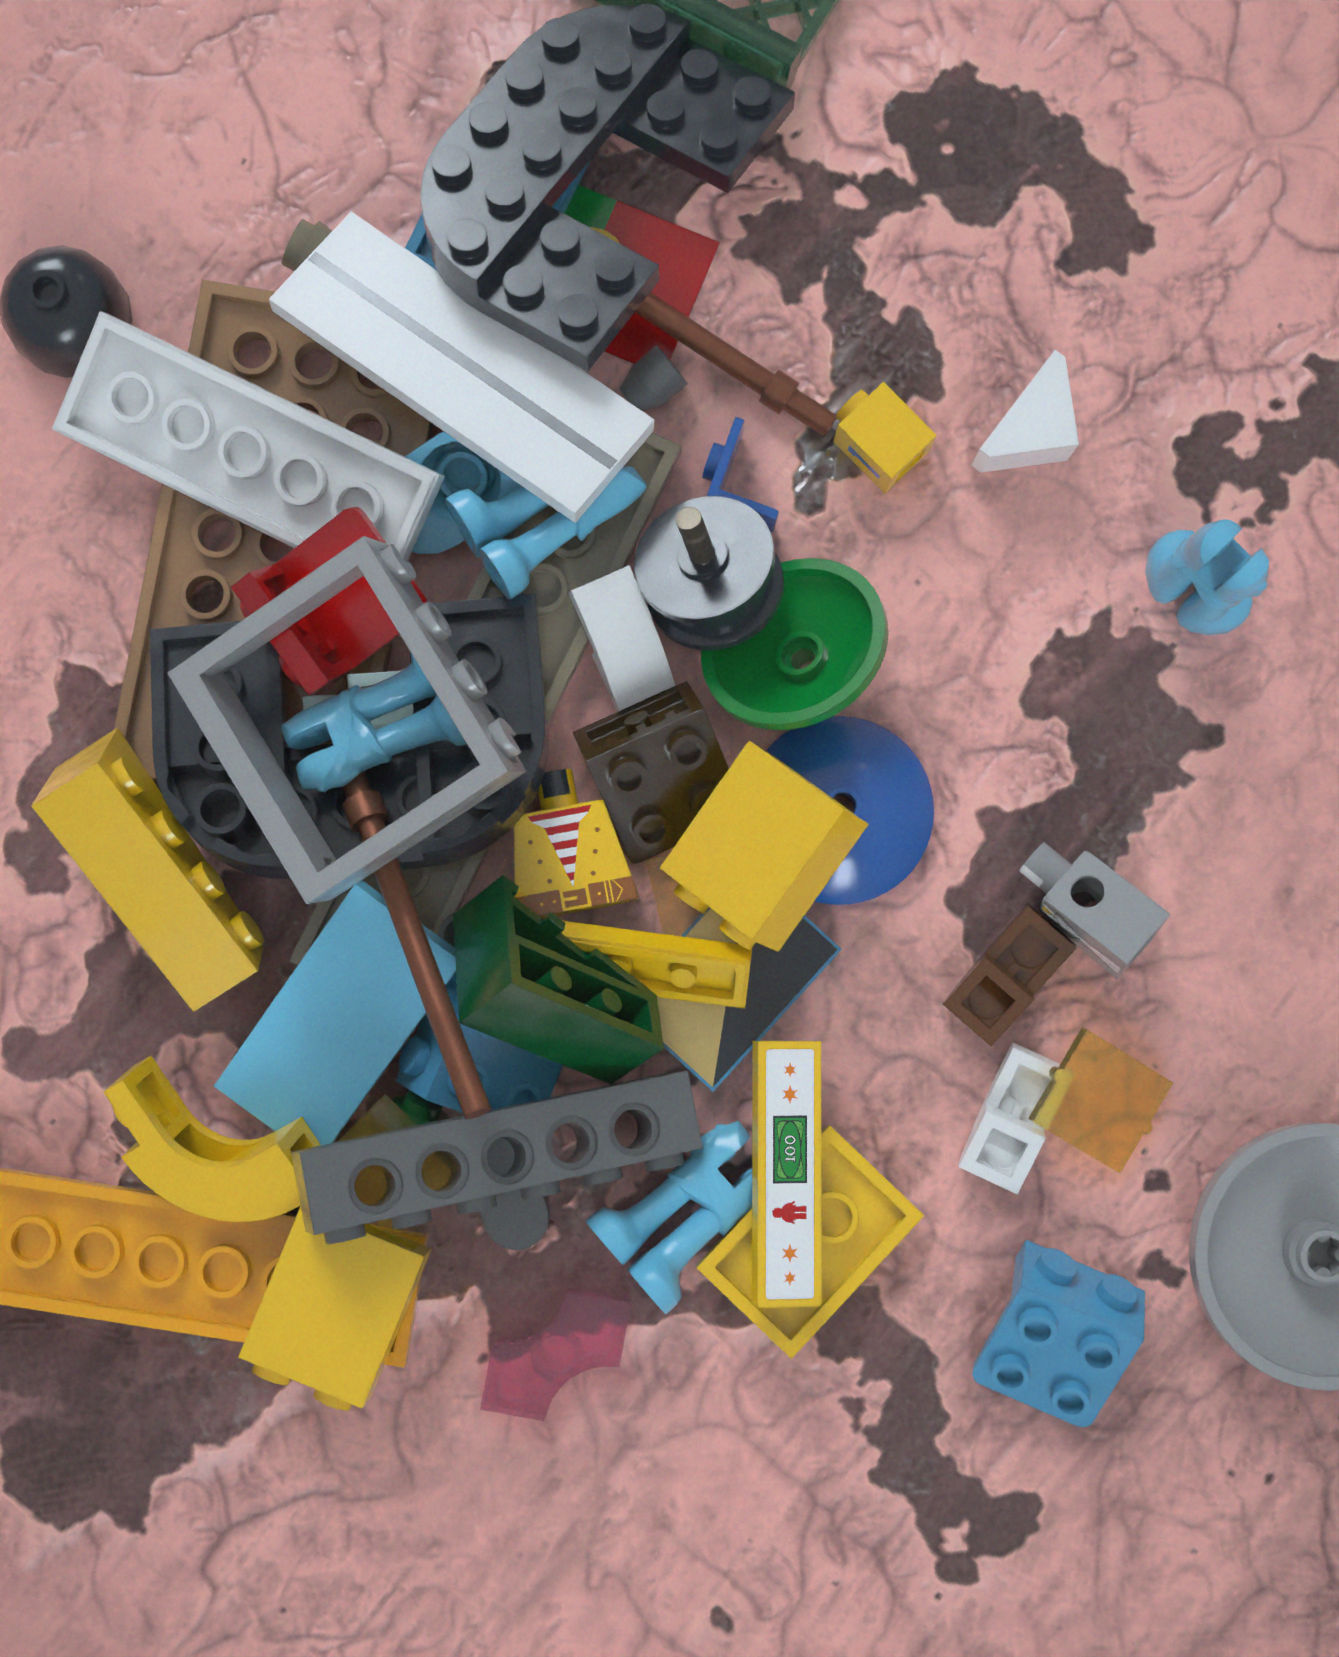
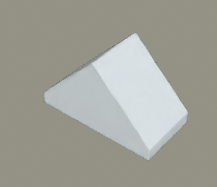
M1056 350L1053 351L979 449L971 464L972 467L982 473L1062 462L1070 458L1078 447L1079 440L1065 356Z

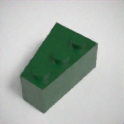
M500 876L453 914L459 1024L611 1085L664 1049L657 995L597 948L588 954L581 950L561 933L565 929V922L551 911L541 918L514 897L518 892L519 886L506 876Z

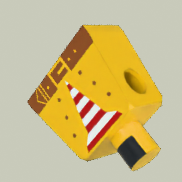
M572 769L545 772L538 789L541 811L524 814L514 825L515 884L519 886L515 898L541 918L550 911L554 915L560 916L639 901L635 883L604 800L578 804Z

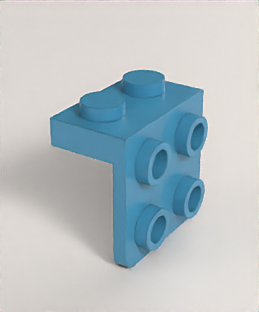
M455 973L446 985V989L459 1021ZM425 1014L415 1036L411 1037L402 1049L399 1058L400 1072L396 1082L425 1100L463 1113L427 1014ZM460 1024L491 1110L551 1096L563 1065Z
M1025 1240L1015 1258L1011 1299L973 1364V1379L985 1387L1075 1426L1087 1427L1091 1425L1144 1341L1145 1291L1133 1286L1121 1276L1105 1274L1079 1263L1063 1251L1045 1248Z

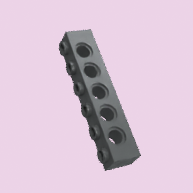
M677 1071L492 1109L486 1114L473 1119H465L464 1116L293 1151L291 1155L305 1232L312 1235L324 1233L325 1243L334 1244L366 1236L364 1224L391 1218L392 1229L406 1228L432 1221L430 1209L456 1204L458 1214H467L496 1207L495 1195L520 1189L522 1200L534 1199L561 1192L559 1180L583 1175L584 1184L587 1186L623 1178L621 1166L643 1161L645 1162L647 1172L680 1166L684 1164L683 1152L701 1149L703 1145L688 1071ZM625 1111L635 1118L638 1127L637 1136L628 1147L622 1146L617 1141L614 1133L615 1122L619 1115ZM563 1124L569 1126L574 1131L577 1140L575 1152L565 1161L559 1160L551 1147V1139L555 1130ZM502 1137L512 1145L515 1157L512 1167L505 1174L498 1176L488 1165L487 1152L490 1145ZM439 1151L448 1158L451 1165V1175L443 1187L432 1190L424 1183L421 1169L424 1160L433 1152ZM375 1165L382 1170L386 1177V1190L377 1202L366 1205L358 1199L355 1193V1180L361 1170Z

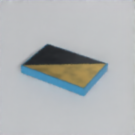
M710 907L705 914L702 913L682 934L683 937L736 943L718 928L724 918ZM804 915L779 952L757 942L754 944L745 1009L657 997L664 1048L713 1092L751 1051L753 1041H760L842 949Z

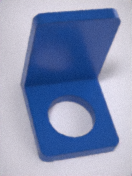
M735 417L725 446L714 442L707 458L702 475L703 479L711 481L707 496L727 497L745 503L764 519L770 532H774L779 514L778 510L723 491L744 430L745 420Z

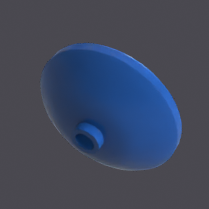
M832 716L814 725L789 730L766 750L767 752L774 755L832 798L838 795L849 797L854 804L853 813L869 824L814 902L828 905L862 903L890 891L913 871L922 858L931 837L934 820V801L927 774L915 753L905 742L888 729L876 723L855 717Z

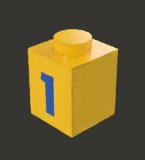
M883 381L870 395L861 389L842 406L836 414V418L840 423L838 424L833 442L886 494L930 452L937 435Z

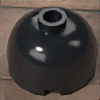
M64 245L37 249L20 259L4 279L0 294L2 326L16 350L44 373L66 378L74 376L100 311L126 323H132L129 296L111 268L85 250Z

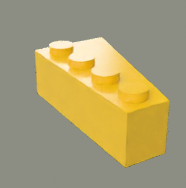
M117 727L56 767L31 807L192 1011L198 1010L256 973L259 969L263 951L262 944L264 943L259 927L248 913L238 910L226 892L219 874L205 860L185 828L172 814L162 793L119 728Z

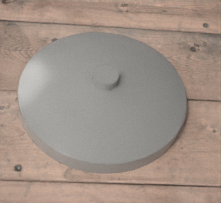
M1320 1122L1298 1123L1268 1131L1250 1140L1231 1154L1215 1171L1205 1186L1195 1209L1189 1235V1264L1193 1287L1199 1304L1216 1333L1237 1355L1263 1373L1279 1381L1312 1390H1339V1124Z

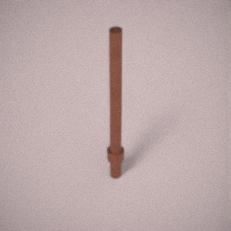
M651 292L635 311L636 314L761 395L759 402L778 415L784 410L823 437H825L835 422L836 414L798 390L797 387L800 384L798 381L779 369L775 374Z
M363 771L348 784L342 786L347 798L342 806L351 830L359 832L364 842L386 827L384 823L388 820L389 816L380 792L371 789L366 773ZM396 857L376 870L374 874L465 1119H473L489 1112L491 1106L398 858Z

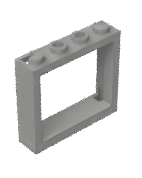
M365 536L168 672L169 677L306 904L334 899L527 772L517 756L521 753V750L513 739L516 733L503 718L500 717L495 720L481 698L487 694V688L482 678L466 659L459 662L447 643L446 639L452 635L447 621L431 602L427 601L423 604L412 586L411 581L416 578V573L411 563L402 559L394 544L388 546L386 543ZM364 576L480 765L336 860L224 675V672Z

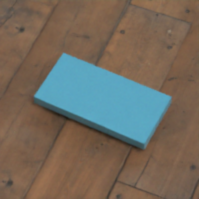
M363 880L352 887L214 1085L216 1089L274 1131L303 1117L321 1145L333 1143L426 1014L382 894ZM423 925L446 986L456 973L455 948Z

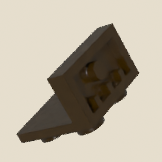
M687 681L572 732L604 800L625 851L633 864L640 863L675 847L729 769L706 711Z

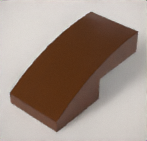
M1027 903L969 969L943 1001L942 1005L988 1045L992 1046L1034 1001L1035 993L1077 949L1076 944Z

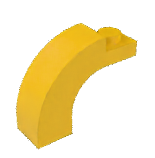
M152 1056L132 1066L103 1091L113 1106V1111L119 1122L130 1130L137 1141L121 1158L145 1185L170 1203L202 1217L229 1222L266 1220L301 1206L291 1152L321 1146L303 1117L294 1120L267 1136L257 1139L241 1140L220 1135L204 1126L193 1116Z

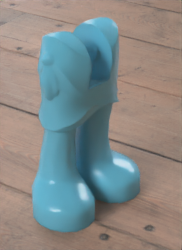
M623 467L576 523L560 512H557L531 530L512 540L502 539L549 506L523 486L492 502H485L469 489L461 490L445 498V503L457 528L473 554L477 558L481 557L483 566L493 583L504 596L511 600L527 588L530 572L545 558L575 535L581 541L584 540L588 534L592 533L595 527L617 515L636 501L644 493L647 486L634 467Z
M1223 519L1208 523L1196 532L1191 530L1169 532L1157 540L1147 554L1145 574L1149 591L1155 601L1163 604L1172 602L1194 584L1196 590L1182 603L1176 615L1179 625L1191 632L1204 635L1227 634L1245 621L1251 611L1252 597L1261 595L1267 587L1269 569L1267 555L1260 548L1250 556L1233 539L1242 528L1231 520Z
M412 653L410 665L399 673L363 689H360L359 685L356 684L347 690H343L339 695L297 713L280 726L288 747L292 749H305L332 739L334 746L305 757L296 766L302 789L318 790L321 792H326L331 788L342 787L361 772L382 763H388L392 760L393 755L441 740H448L457 746L467 745ZM435 697L426 708L379 729H376L370 722L387 713L424 699Z
M739 1121L727 1125L717 1124L714 1129L701 1136L703 1148L692 1150L691 1155L684 1161L683 1165L677 1166L668 1173V1178L638 1203L622 1211L603 1207L585 1220L604 1245L624 1265L639 1250L648 1237L690 1199L701 1205L697 1211L651 1250L642 1254L627 1268L633 1278L665 1314L671 1311L682 1297L679 1275L689 1260L719 1232L724 1237L734 1227L736 1222L752 1208V1167L745 1170L733 1185L717 1169L724 1162L727 1163L750 1138L749 1133Z

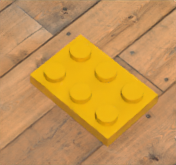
M827 1124L822 1130V1306L757 1308L752 1305V1208L697 1263L696 1268L792 1359L925 1215L840 1134Z

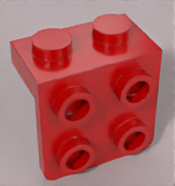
M350 507L336 515L279 561L249 572L233 584L231 589L241 601V612L247 618L363 536L386 543V541L361 508ZM362 576L271 639L270 642L279 653V663L284 673L295 684L302 686L310 696L340 680L400 634L368 581ZM412 580L411 584L423 604L428 601L414 580Z

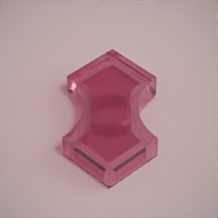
M568 1288L559 1313L544 1329L520 1340L494 1341L491 1348L480 1410L544 1421L553 1397L571 1378L593 1368H620L631 1299Z

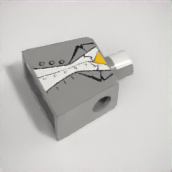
M1043 842L1019 871L1046 893L1039 912L1117 980L1156 936L1170 916V913L1086 850L1071 864ZM1077 892H1086L1095 899L1097 905L1081 907L1073 901L1072 895Z

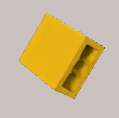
M749 740L665 859L660 869L679 883L673 893L681 900L703 914L710 907L723 917L724 920L718 928L733 941L748 950H751L757 942L779 952L869 824L774 755Z
M300 1206L238 1358L253 1363L252 1372L266 1381L279 1385H289L290 1380H294L315 1389L313 1397L329 1407L349 1411L351 1406L354 1405L363 1409L374 1393L432 1248L371 1223L364 1224L366 1236L340 1243L326 1244L324 1233L312 1235L305 1232Z

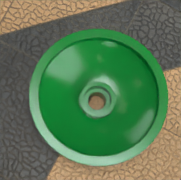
M819 558L794 559L781 562L785 581L783 598L776 614L767 626L754 637L739 645L721 650H701V667L705 682L713 697L728 714L756 728L793 730L817 724L836 715L853 703L866 690L875 678L885 657L889 635L888 620L884 606L874 587L865 577L851 567L839 562ZM813 661L810 665L800 669L805 663Z

